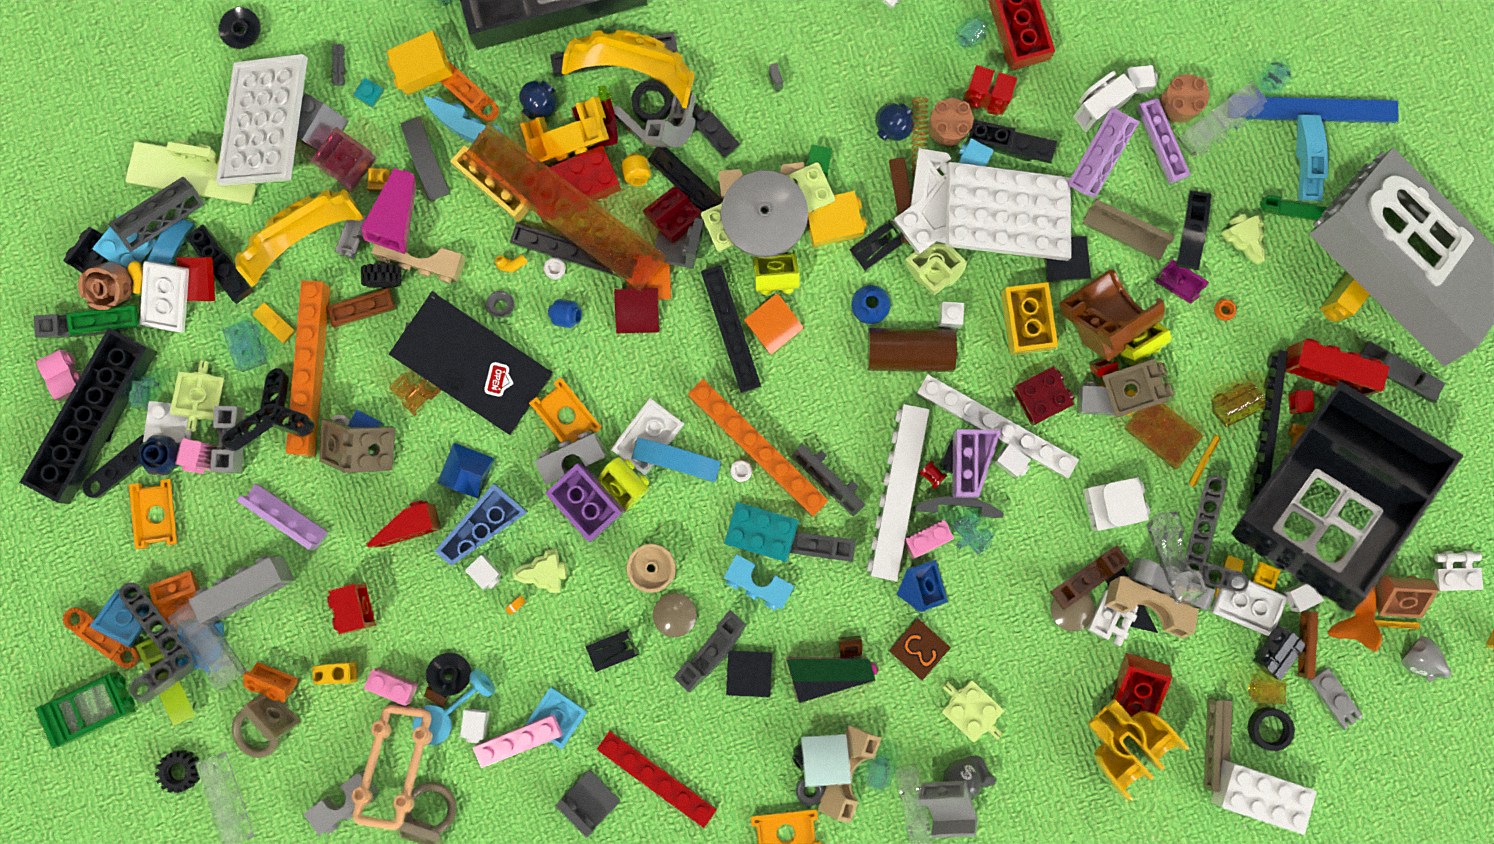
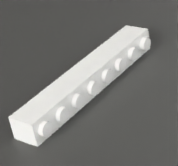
M903 404L901 409L896 411L895 422H898L897 430H893L891 443H894L893 452L889 451L887 464H890L889 473L885 472L883 485L886 486L885 494H881L879 500V507H882L881 516L877 515L875 528H878L877 537H873L871 542V550H874L873 558L868 559L866 571L870 572L869 576L891 581H897L929 409Z

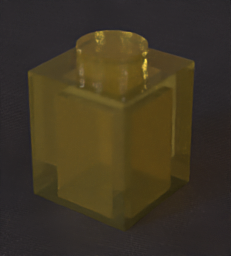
M1251 679V684L1248 688L1251 701L1286 705V682Z

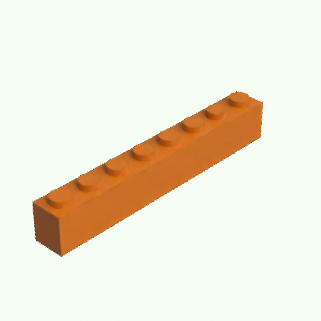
M301 280L290 409L307 415L314 422V429L305 437H299L287 432L286 454L294 456L315 457L328 320L327 306H329L330 286L321 281Z
M704 379L688 393V397L811 517L829 501Z

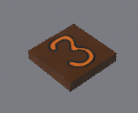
M916 618L889 649V652L923 681L951 647L921 620Z

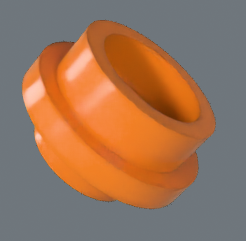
M1223 299L1216 303L1214 313L1218 319L1228 321L1236 315V306L1231 300ZM1222 307L1227 309V314L1222 312Z

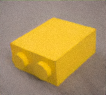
M433 30L387 50L389 57L387 63L395 74L393 81L397 89L402 90L406 95L413 94L453 76L441 39Z
M855 191L834 195L835 202L808 213L807 225L813 248L863 237L867 226L865 218L860 216L859 210L862 209L860 197H856Z
M1347 273L1319 310L1324 313L1323 315L1328 320L1338 322L1355 315L1370 294Z

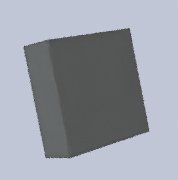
M777 62L770 64L768 73L774 90L783 89V79Z

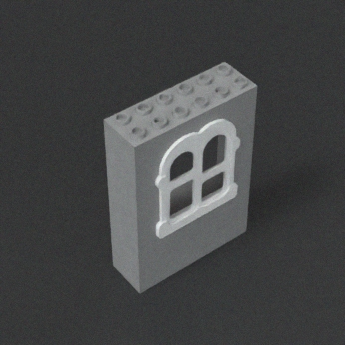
M1392 148L1387 153L1384 151L1379 153L1370 165L1368 163L1365 164L1357 172L1358 174L1349 181L1350 184L1331 202L1332 205L1312 224L1315 228L1309 235L1443 366H1446L1479 347L1494 324V245L1410 163ZM1384 207H1390L1407 223L1400 234L1385 221L1382 212ZM1414 231L1441 256L1435 267L1430 266L1408 244L1407 240Z

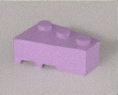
M957 429L953 432L952 498L979 497L1002 430Z

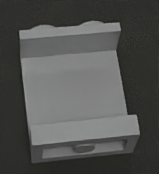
M966 781L921 783L918 801L920 806H928L933 819L932 838L976 836L978 817Z

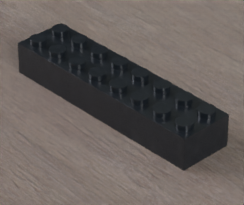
M108 328L19 483L56 503L70 504L157 351L117 330Z

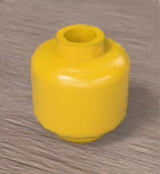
M632 153L622 161L623 177L628 184L638 187L647 183L651 177V170L648 159L645 156Z

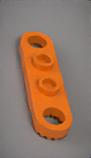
M449 62L453 76L440 82L482 120L486 122L495 120L499 115L498 105ZM489 105L492 106L493 110L490 114L484 115V108Z
M77 607L64 612L62 621L66 628L70 629L75 635L122 668H131L140 662L141 657L134 645L128 648L92 629L90 625L95 617L84 609ZM73 613H77L81 617L80 623L77 625L71 622ZM127 650L134 655L131 663L125 662L123 658Z

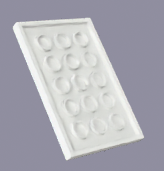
M298 54L234 62L216 179L217 184L229 186L291 180L308 60L306 56Z
M949 162L947 164L946 247L1068 261L1071 259L1070 186L1068 185L1070 178Z

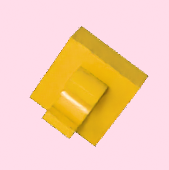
M368 168L367 189L369 191L381 192L392 171L390 169Z

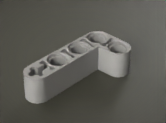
M1135 558L1128 575L1133 582L1140 585H1148L1154 591L1169 594L1178 601L1187 602L1195 608L1208 611L1215 593L1214 589L1160 567L1161 565L1148 559Z

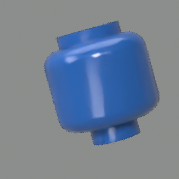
M557 299L553 305H550L548 316L554 326L573 328L580 322L582 310L575 301Z

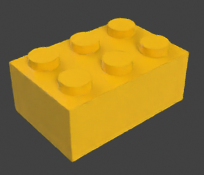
M1049 282L1006 287L1001 292L1010 355L1049 351L1058 347Z

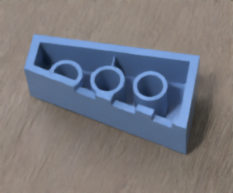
M494 483L434 552L452 566L528 511Z

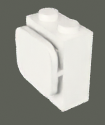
M1112 71L1083 94L1078 101L1081 107L1073 117L1085 133L1105 120L1111 107L1118 110L1129 101L1137 91L1135 83L1131 78H1127L1125 74H1122L1117 79H1114L1117 73Z
M1139 477L1083 489L1092 531H1100L1149 520L1150 508L1144 500L1145 487L1143 482L1139 480Z

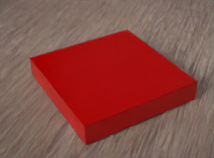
M176 257L177 266L189 268L187 301H215L212 257Z

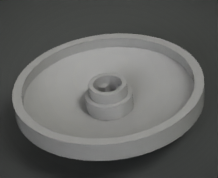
M754 171L740 177L730 186L722 202L721 220L725 234L739 250L755 257H774L787 252L801 239L807 225L808 206L802 190L789 177L775 171ZM762 209L769 211L767 214L761 213Z

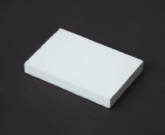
M144 261L140 325L180 333L185 331L189 268Z
M649 398L611 450L622 459H629L633 463L634 468L646 476L653 465L631 459L637 438L669 446L685 424Z
M1236 577L1232 580L1231 584L1234 588L1239 589L1245 585V581L1241 577ZM1249 581L1248 589L1241 594L1219 589L1210 612L1269 636L1277 627L1288 597Z

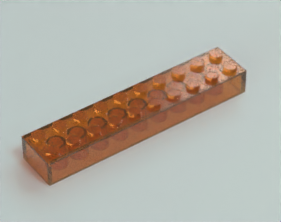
M490 123L487 124L462 157L469 166L640 294L667 260L666 255Z

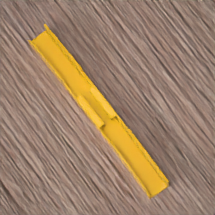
M1214 434L1188 482L1189 485L1194 487L1197 484L1208 460L1221 439L1217 434Z
M1374 620L1378 627L1420 629V622Z

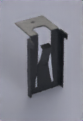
M888 220V224L885 223L849 250L864 271H866L892 251L902 245V236L890 220ZM892 228L898 235V237L891 241L889 244L887 243L890 240L885 235L879 241L869 245L870 243L874 242L875 240L883 236L885 233L890 231ZM882 246H884V247H883L879 252H877L869 261H867V262L865 263V261H866L869 257H871L878 249H880Z
M630 629L586 646L595 672L640 655L638 654V648L635 647L632 640L633 635L629 631ZM626 639H629L630 644H631V646H632V649L627 650V651H625V652H622V653H620V654H618V655H616V656H614V657H612V658H610V659H608V660H606V661H604V662H602L601 664L598 665L599 662H601V661L607 659L608 657H610V656H612V655H614V654H616V653H618V652H620V651H623V650H625V649H628V648H627V646H626V643L623 642V643L618 644V645H616V646H612V647H609V648H606V649H602V650H598V651H595V652H593V650H596V649H599V648H603V647H606V646H610V645L619 643V642H621V641H624V640H626Z

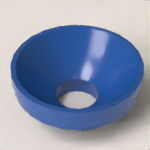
M864 286L856 291L852 298V312L863 323H879L889 313V296L878 286ZM873 296L878 300L876 308H869L866 305L868 297Z

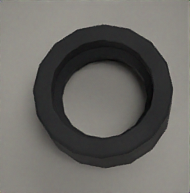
M655 80L644 81L637 85L632 93L633 111L637 118L647 123V120H664L670 114L672 105L671 94L668 88L661 82ZM647 91H658L664 98L663 108L657 113L650 114L644 112L639 104L640 97Z
M1269 707L1261 708L1255 711L1248 721L1249 737L1254 744L1270 751L1284 750L1294 739V723L1289 715L1282 710ZM1275 716L1282 722L1283 732L1280 739L1276 742H1267L1260 736L1259 726L1265 717Z

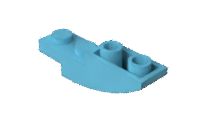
M432 96V98L424 97V102L434 116L446 128L462 139L478 146L481 145L483 139L500 145L504 144L506 137L501 128L492 124L488 127L482 125V122L475 118H469L465 108L457 103L450 105L444 103L443 99Z
M1298 115L1296 158H1300L1298 201H1322L1323 181L1328 178V150L1323 122L1320 115Z

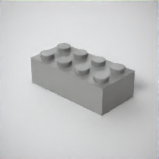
M268 555L257 559L255 561L256 564L252 567L244 566L236 570V575L228 578L226 576L215 581V586L208 589L205 587L194 593L195 596L189 599V602L200 624L218 622L294 582L295 579L284 557H275V555L268 557Z

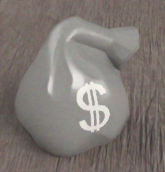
M1421 636L1401 660L1402 665L1407 670L1416 675L1426 676L1429 682L1437 677L1449 678L1452 674L1440 647L1434 641L1424 636Z

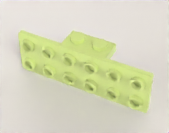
M179 140L177 143L168 142L167 147L135 142L125 180L128 184L164 189L184 176L194 186L199 196L250 205L253 203L257 183L229 186L217 184L216 179L220 156L207 145L198 144V147L191 146L188 142Z
M818 162L786 175L802 190L807 202L808 213L835 202V197ZM722 204L701 212V217L704 219L717 252L734 246L723 229L721 220ZM762 209L761 213L767 214L769 212L766 211V209Z

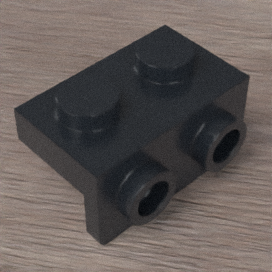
M88 227L87 230L80 234L77 243L67 251L63 262L81 273L96 265L107 262L108 260L93 250V247L103 234L92 227Z

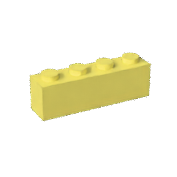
M465 145L450 160L456 170L516 222L519 223L531 210L530 202Z

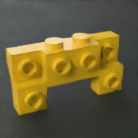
M599 96L575 104L581 121H576L551 131L548 130L544 117H538L533 121L520 124L526 141L527 158L530 166L555 158L557 162L570 158V153L575 152L576 155L588 151L587 147L609 139L603 118H606Z

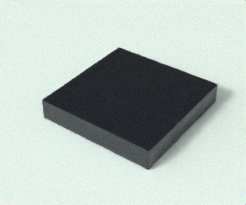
M1087 236L1071 237V259L1068 261L1044 258L1047 282L1091 278Z
M730 650L728 653L726 695L770 697L772 652Z

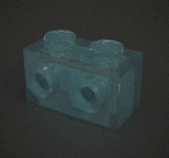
M245 320L222 329L236 370L245 372L268 363L266 359L268 352L260 342L259 337L261 333L256 324Z

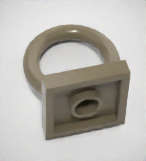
M261 695L247 703L237 713L232 723V735L236 745L242 752L254 758H263L272 754L278 747L280 737L297 727L301 721L285 703L277 700L274 701L265 695ZM246 717L269 741L268 746L263 749H256L244 740L241 725Z
M437 782L422 783L412 789L411 797L415 800L417 796L427 791L440 793L447 801L448 811L446 817L440 824L433 826L421 820H414L410 811L406 813L402 826L396 829L395 832L398 837L419 844H443L444 841L440 833L444 832L455 818L457 811L455 796L443 784Z

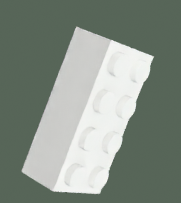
M1223 760L1220 768L1219 792H1213L1210 803L1305 835L1317 791Z

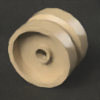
M647 544L635 549L627 563V576L631 583L638 590L647 593L659 592L667 588L674 580L677 571L676 561L672 553L665 547L656 544ZM649 564L655 565L656 569L654 572L650 573L648 571Z

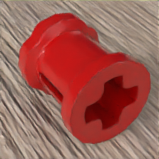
M931 460L918 474L920 476L923 475L932 484V488L935 489L947 477V474L942 473L933 465L934 462Z

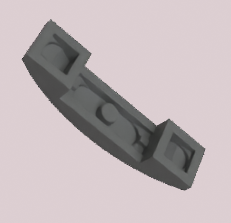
M421 116L400 123L411 157L429 200L433 201L449 195V188L438 165Z
M49 314L34 316L36 338L85 337L104 335L106 333L98 332L70 336L66 315ZM121 329V330H117V331L123 332V331H127L128 329Z
M952 496L930 499L913 507V511L930 513L938 512V505L978 508V517L1003 518L1004 515L999 509L986 502L973 498H952Z
M796 532L790 553L853 562L856 540Z
M729 610L716 627L718 629L691 661H686L673 678L687 692H691L725 658L747 624L733 611Z

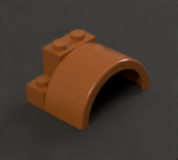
M1112 269L1106 271L1059 303L1063 316L1076 324L1082 344L1107 361L1124 351V345L1161 322L1165 316V306L1162 299L1157 298V303L1143 310L1128 295L1116 271Z

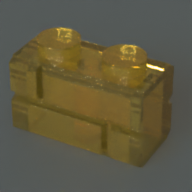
M1251 380L1244 384L1239 383L1232 390L1226 393H1219L1211 400L1212 412L1225 427H1228L1264 409L1265 397Z

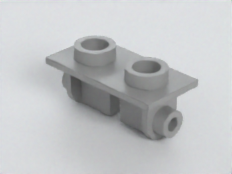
M363 216L364 219L361 221L346 220L334 252L354 260L363 236L361 227L367 217Z

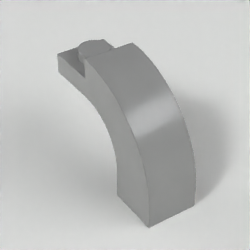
M690 93L687 109L682 108L677 97L673 95L668 120H647L643 141L653 147H679L683 145L691 136L696 120L692 118L696 97Z

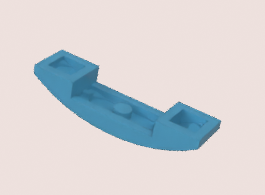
M181 219L164 230L157 239L147 261L173 265L182 244H187L186 236L193 231L195 224Z
M637 438L631 458L711 482L716 481L721 461L642 438Z

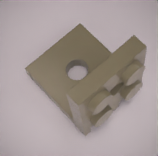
M1152 359L1102 376L1116 418L1174 400L1173 396L1176 394L1172 383L1167 382L1165 375H1168V370L1165 362L1162 363L1159 359ZM1130 383L1135 384L1137 387V393L1134 396H1128L1125 392L1126 386Z
M322 419L319 462L344 473L392 470L396 428L392 426L350 427L332 419ZM372 444H375V452L373 454H369V447Z

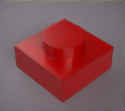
M1102 359L1089 364L1091 372L1101 378L1104 375L1119 370L1118 363L1113 359L1109 361Z

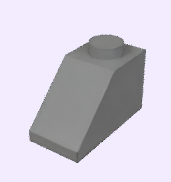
M1086 382L1084 386L1077 388V414L1115 415L1107 389L1104 386H1098V383Z

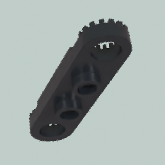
M144 435L138 437L84 481L83 492L86 496L101 498L141 467L138 462L139 447L143 443ZM95 481L100 484V489L97 493H93L90 489L91 483Z

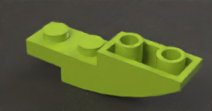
M151 639L136 645L147 670L165 659ZM168 672L161 673L157 680L166 679ZM180 681L159 695L173 727L196 717Z

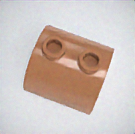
M1392 574L1385 575L1379 580L1376 588V609L1378 615L1423 618L1439 591L1437 584L1432 579L1417 578L1413 575L1407 577H1395Z

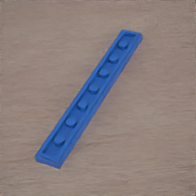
M1229 96L1227 98V119L1298 121V115H1320L1322 121L1396 123L1398 122V100Z

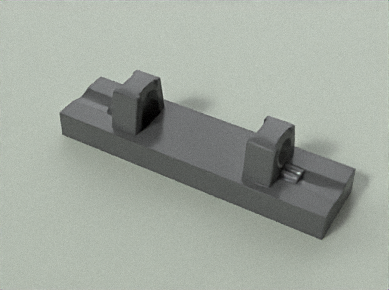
M1371 341L1365 342L1360 352L1362 358L1378 359L1382 361V364L1390 366L1387 375L1388 379L1431 403L1437 401L1440 392L1446 384ZM1418 377H1421L1420 382L1415 384Z
M802 444L792 454L791 457L853 517L865 506L853 493L858 488V485L852 480L846 486L822 463L827 457L822 450L815 456Z

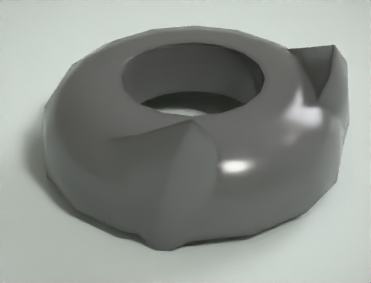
M504 291L492 293L486 301L487 312L497 318L510 317L514 308L512 296ZM498 301H505L507 306L504 310L499 311L495 309V304Z
M805 778L798 781L796 785L798 800L807 806L818 804L824 795V787L815 786L816 792L808 796L803 792L806 787Z

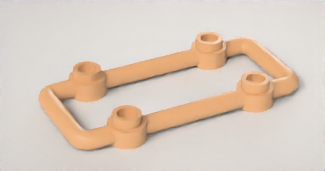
M394 704L388 705L383 709L380 720L372 725L371 732L375 737L361 786L352 793V801L355 803L352 817L356 824L396 830L402 826L406 813L413 809L414 799L411 797L424 746L431 742L433 736L431 730H429L432 717L428 710ZM391 713L422 718L421 726L417 727L412 734L416 744L403 791L394 799L393 805L397 810L394 821L362 816L364 806H367L373 797L369 787L383 739H386L391 734V726L388 723Z

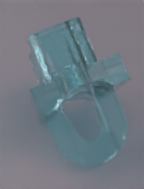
M975 513L960 518L952 525L963 537L956 543V546L961 549L969 544L978 555L991 546L989 543L994 536L987 529L979 532L975 528L980 523V519Z

